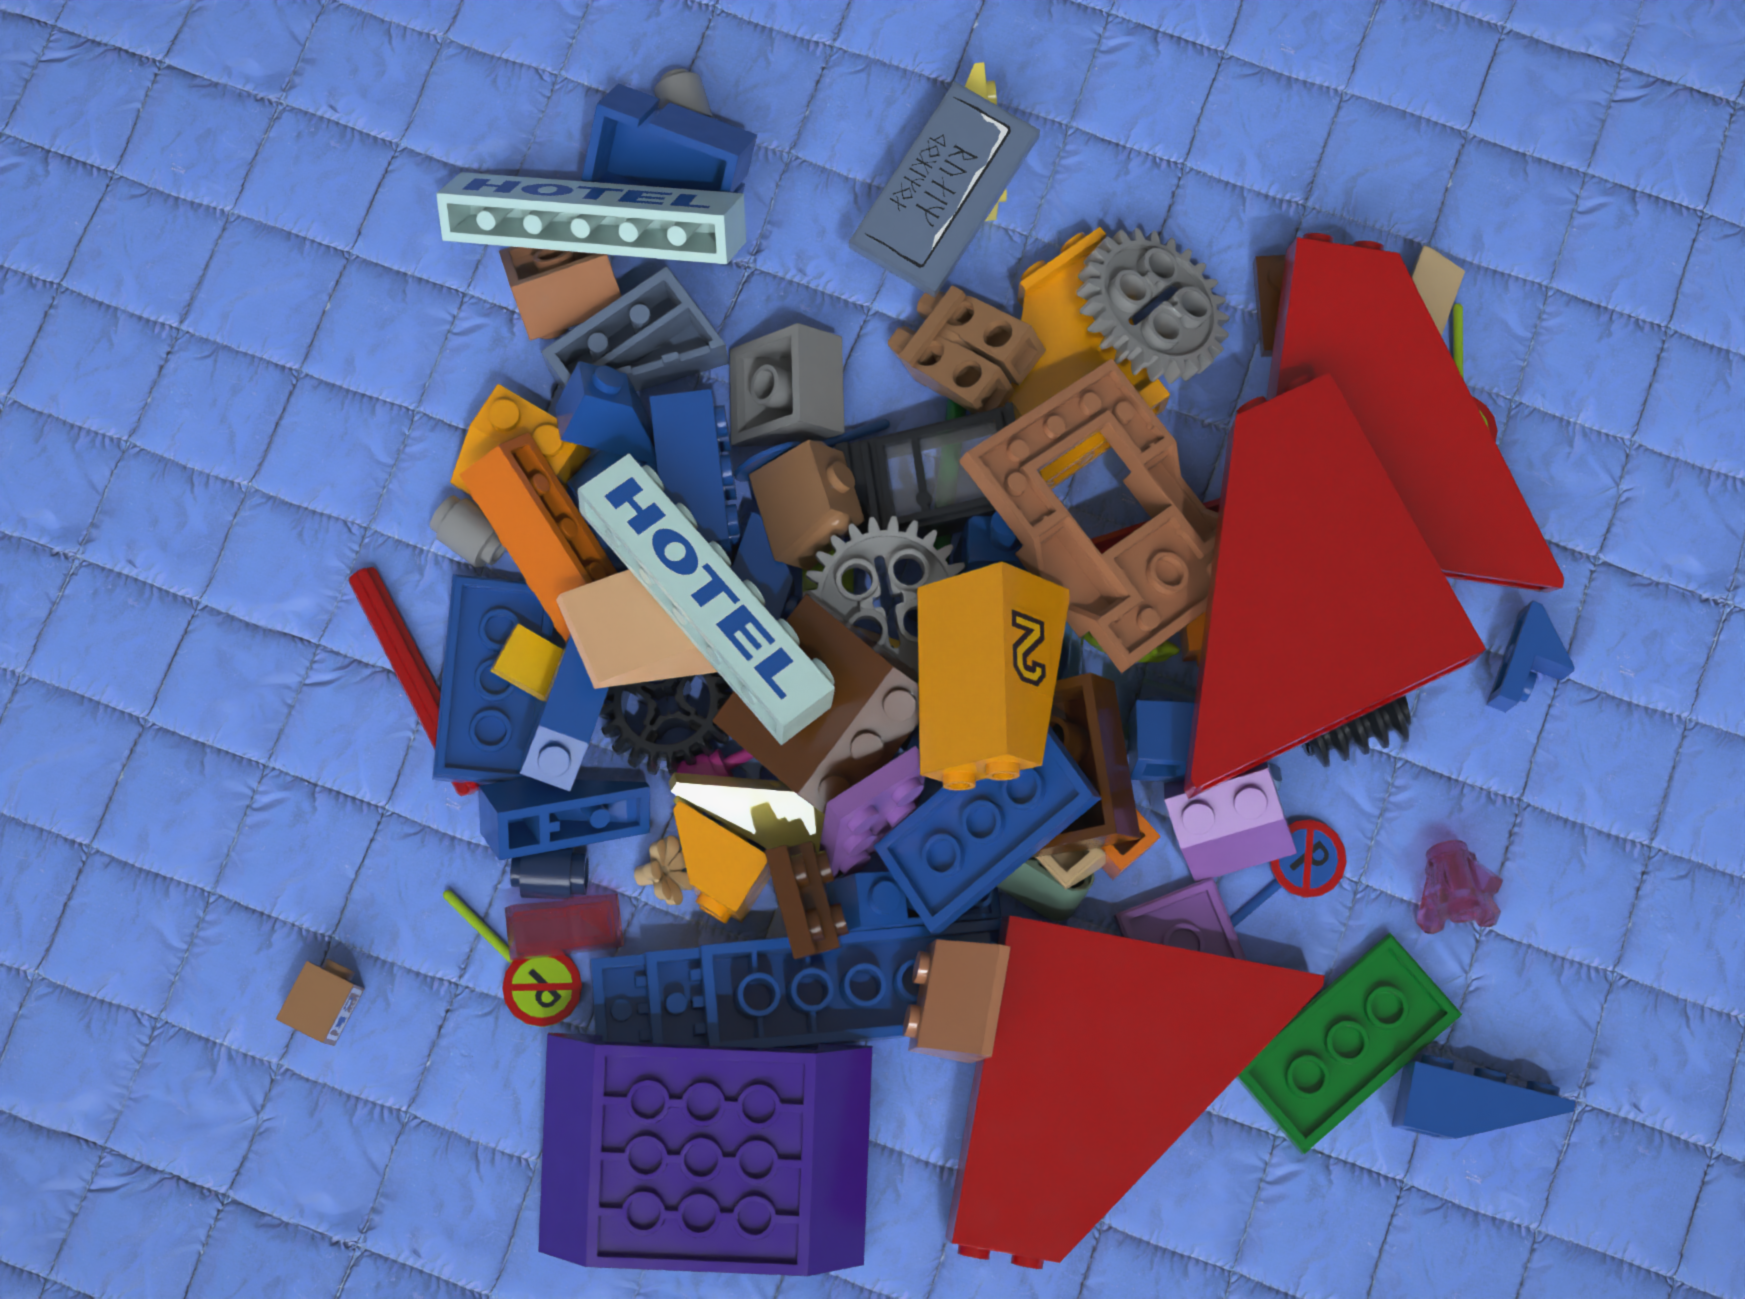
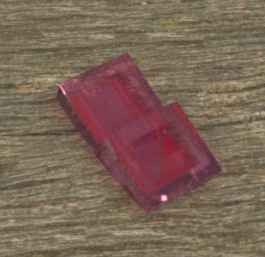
M618 894L568 897L562 901L514 904L504 908L510 961L570 955L624 946Z

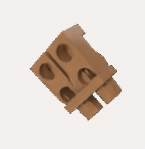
M953 285L946 293L939 291L935 298L924 293L918 301L916 309L921 318L925 320L917 332L906 326L898 327L888 340V346L895 356L901 360L915 381L928 386L942 396H946L971 414L1004 407L1005 403L1015 392L1009 381L1020 386L1046 351L1031 325L974 297L966 296L962 290Z

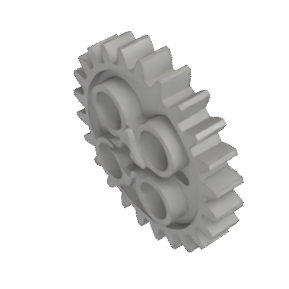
M1135 228L1128 236L1123 230H1120L1112 238L1107 236L1083 261L1086 266L1078 274V278L1084 284L1076 291V294L1088 300L1079 309L1080 313L1093 316L1095 320L1087 330L1103 334L1104 339L1099 345L1101 349L1113 346L1117 350L1114 360L1116 364L1121 363L1125 358L1130 360L1132 374L1136 375L1143 368H1146L1149 379L1152 382L1156 381L1162 374L1169 384H1172L1179 377L1184 381H1188L1196 373L1200 374L1224 350L1221 343L1229 336V333L1222 326L1230 319L1228 315L1217 309L1226 302V299L1213 295L1211 290L1218 284L1216 279L1205 280L1201 275L1206 268V264L1200 263L1194 266L1190 262L1192 251L1188 248L1182 254L1178 253L1174 238L1171 237L1163 245L1160 243L1157 231L1153 230L1144 238L1139 228ZM1170 286H1175L1178 289L1167 301L1161 303L1137 325L1134 326L1129 323L1130 319L1140 310L1145 309Z
M896 516L891 517L887 530H880L875 518L871 517L867 527L868 533L863 535L852 523L848 526L850 541L847 543L835 535L830 537L831 546L835 551L833 556L820 551L816 553L815 557L824 567L823 572L807 571L806 578L818 585L817 590L802 592V597L807 592L851 625L861 619L874 621L881 631V638L877 644L919 673L918 637L912 636L906 631L903 625V618L907 612L918 610L917 587L956 576L965 568V564L963 562L948 565L946 559L954 547L950 544L937 551L933 547L937 536L935 530L928 533L924 539L917 537L918 521L913 520L906 532L899 531ZM878 556L882 557L885 562L890 596L900 597L901 603L897 604L893 610L894 622L900 641L898 648H892L890 645L884 608H875L873 605V601L878 600L881 595L880 582L874 559ZM901 559L916 561L922 569L921 580L914 585L900 583L894 575V564ZM851 568L865 570L871 579V587L866 593L853 595L844 589L841 582L842 575Z

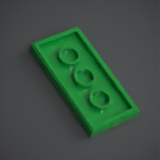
M1388 933L1307 1003L1236 1079L1301 1154H1305L1457 1020L1462 1013L1395 937Z

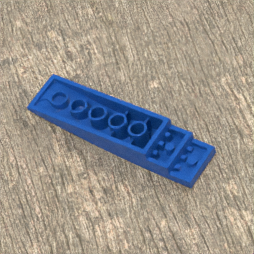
M1002 919L952 923L941 933H931L926 925L849 932V934L840 936L842 948L803 959H794L788 937L704 944L695 948L649 951L639 955L590 959L595 1034L603 1035L602 1041L779 1049L816 1047L818 1044H846L906 1037L903 1036L905 1014L909 1004L916 1005L920 984L913 983L912 981L918 952H926L927 945L936 939L997 944Z

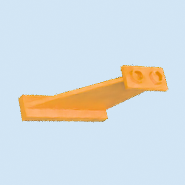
M1101 227L1087 236L1084 232L1073 236L1062 246L1060 255L1047 264L1044 260L1034 263L1020 277L1021 282L1019 283L1017 301L1023 308L1021 321L1032 326L1046 349L1020 386L1011 382L1015 392L1008 403L1013 402L1022 416L1110 359L1115 360L1117 350L1113 346L1107 349L1099 347L1104 339L1103 334L1087 330L1095 320L1093 316L1080 313L1079 309L1088 300L1076 294V291L1084 284L1078 278L1079 272L1086 266L1083 261L1106 237V233ZM1130 319L1129 323L1134 325L1133 320ZM1127 358L1121 363L1116 364L1156 416L1165 410L1170 393L1159 379L1154 382L1150 381L1146 368H1143L1136 375L1132 374L1131 361ZM1099 431L1040 470L1042 477L1048 486L1054 489L1109 450L1111 445Z

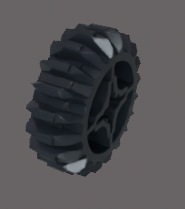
M715 672L670 678L660 684L641 682L609 687L605 699L613 702L603 704L599 717L613 720L606 723L601 728V731L605 738L619 736L612 745V749L617 755L623 754L632 748L628 757V763L631 767L636 768L647 756V771L649 774L656 775L661 761H667V769L670 776H672L673 773L677 772L678 760L685 759L687 765L691 766L696 764L697 760L694 754L699 751L708 757L714 753L713 747L709 744L712 739L724 745L729 742L728 734L712 721L713 717L731 695V692H722L730 687L721 675L715 676L718 673ZM695 676L706 685L710 693V708L707 718L697 714L696 709L687 703L689 693L692 690L690 684ZM630 693L638 697L640 702L648 707V713L643 722L645 728L640 736L631 730L627 722L626 708ZM668 696H675L678 708L683 714L676 711L671 715L668 711L667 716H662L653 698L659 701L665 697L668 702ZM681 727L690 732L696 731L691 737L678 743L655 744L657 739L661 740L664 734L672 728Z

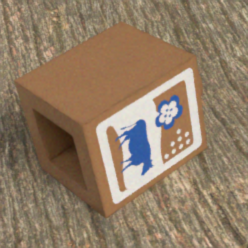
M328 958L322 967L306 961L276 1020L321 1043L335 1046L365 988L351 982L355 974L354 971Z

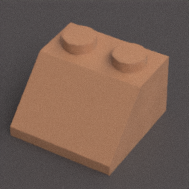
M512 246L499 251L511 291L530 341L537 338L552 339L561 336L569 327L585 322L622 297L607 254Z
M936 939L927 945L926 952H918L912 977L913 983L920 984L916 1005H908L903 1024V1036L910 1037L908 1051L970 1064L992 1057L1010 946Z

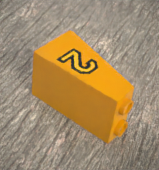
M998 562L917 587L920 775L943 782V788L960 791L975 788L976 781L987 778L991 780H1012L1020 776L1021 770L1042 766L1070 600L1069 589L1005 562Z

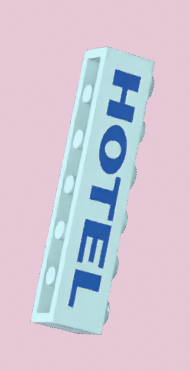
M465 172L458 174L436 193L442 241L728 264L746 243L744 193Z
M627 454L578 488L580 513L780 745L784 744L832 707L835 691L833 685L835 681L831 672L819 659L814 658L810 660L798 646L800 641L797 634L784 619L780 618L776 621L764 607L765 600L758 588L747 579L742 582L731 570L730 559L722 547L715 541L708 543L696 530L698 526L691 512L682 503L674 505L665 495L663 483L656 472L648 465L641 467L630 454Z

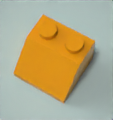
M497 384L469 426L450 483L471 496L470 491L459 474L499 444L529 432L562 486L567 490L566 482L583 466L591 451L589 447L560 440L557 418L502 385Z
M678 801L673 811L689 883L698 896L695 902L700 905L699 908L723 924H726L730 917L742 923L771 877L766 854L688 805Z

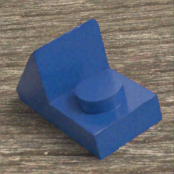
M1532 600L1518 613L1488 698L1487 706L1506 713L1517 705L1519 701L1526 702L1537 678V674L1530 670L1558 680H1563L1574 672L1573 662L1543 604Z

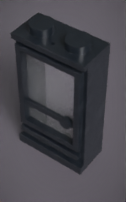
M1009 402L1005 403V407L850 444L847 441L835 444L836 450L843 452L847 467L851 470L855 479L854 488L865 519L857 527L861 534L868 533L867 527L871 517L875 518L880 530H887L891 517L896 516L899 531L906 532L913 520L918 521L917 537L924 539L933 530L937 532L936 537L962 532L967 519L972 516H993L996 509L966 472L959 460L967 451L1022 417L1014 403Z

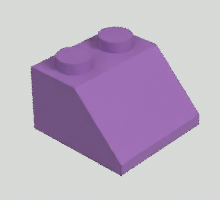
M1268 761L1188 799L1184 791L1185 781L1164 783V801L1180 849L1196 883L1210 877L1215 878L1297 854Z

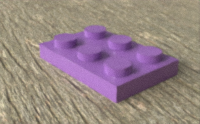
M916 746L827 802L819 852L827 851L834 879L842 874L846 877L861 871L870 862V856L877 852L873 846L918 808L921 792L924 789L925 776L920 775V751Z

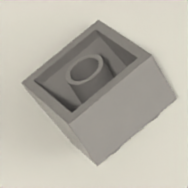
M796 323L730 349L731 445L738 447L776 446L793 441L803 443L808 439L822 441L845 433L842 336Z

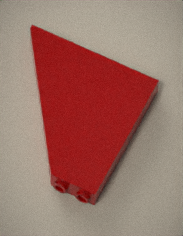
M1306 233L1303 235V238L1297 237L1286 249L1266 400L1268 401L1283 394V389L1289 383L1302 376L1311 375L1313 379H1316L1330 372L1446 578L1544 593L1562 589L1564 576L1400 254L1384 251V245L1374 241H1356L1352 246L1333 243L1334 238L1332 236L1322 233Z
M1330 372L1316 379H1313L1311 375L1302 376L1289 383L1283 389V394L1268 401L1264 396H1260L1246 402L1236 411L1237 415L1228 433L1184 782V791L1188 799L1473 663L1486 650Z
M1011 915L1002 916L997 944L1010 946L1011 948L992 1057L976 1062L945 1237L952 1244H958V1254L967 1257L989 1260L991 1251L1012 1254L1010 1263L1027 1268L1043 1269L1044 1260L1060 1263L1323 987L1325 975Z

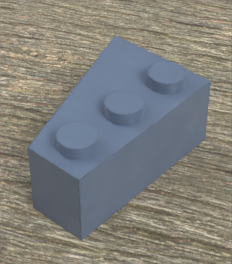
M667 266L541 351L548 371L562 390H564L578 361L596 366H609L618 372L626 373L636 392L729 364L726 344Z

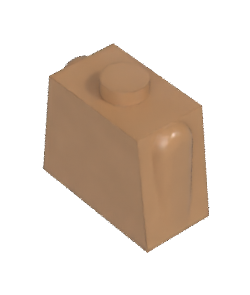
M808 439L749 474L775 561L810 571L818 563L815 557L818 551L828 554L833 550L830 537L835 535L844 540L848 536V526L853 523L858 527L865 520L854 488L855 479L851 470L847 467L843 452L828 447L822 441Z

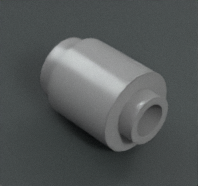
M674 69L665 73L661 77V81L655 86L654 93L655 97L660 98L658 106L660 109H663L671 102L713 118L700 75L689 72L686 69Z
M454 495L448 497L437 508L430 521V529L437 533V540L476 568H480L486 563L489 565L495 564L506 551V548L500 543L498 535L480 507L467 498L460 500Z

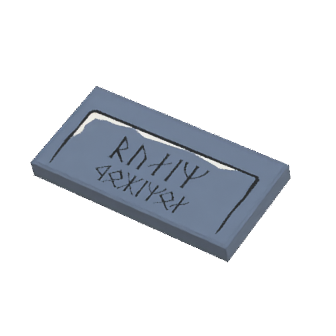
M954 81L849 240V248L935 298L1037 142L1040 130Z

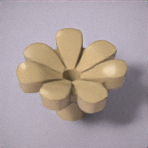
M672 835L650 845V863L637 866L634 871V877L639 886L653 884L654 894L659 900H665L668 905H680L683 901L681 890H692L693 888L689 883L687 872H682L686 865L682 850L679 851L680 842Z

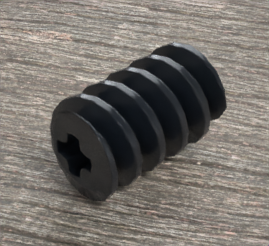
M1402 696L1302 744L1304 752L1307 756L1315 755L1323 767L1330 766V750L1335 749L1341 759L1347 761L1350 760L1349 744L1355 743L1361 753L1366 755L1369 754V738L1375 737L1383 749L1389 748V732L1393 730L1403 743L1408 742L1411 717L1406 696Z

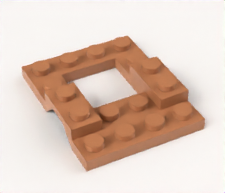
M1113 359L1102 364L970 449L959 460L966 472L1023 544L1015 553L1029 573L1069 589L1070 600L1066 618L1067 623L1079 638L1090 632L1121 674L1206 611L1218 512L1206 509L1181 477L1176 440ZM1099 431L1131 471L1122 481L1152 518L1103 554L1099 552L1038 473Z

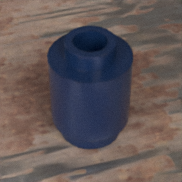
M575 847L516 857L511 860V887L520 888L521 898L572 900L574 894L586 895L589 856L586 852H576Z

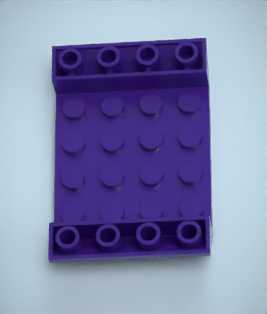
M547 1034L538 1252L584 1267L812 1276L864 1265L873 1046L818 1044L817 1050L607 1042L602 1041L603 1035Z

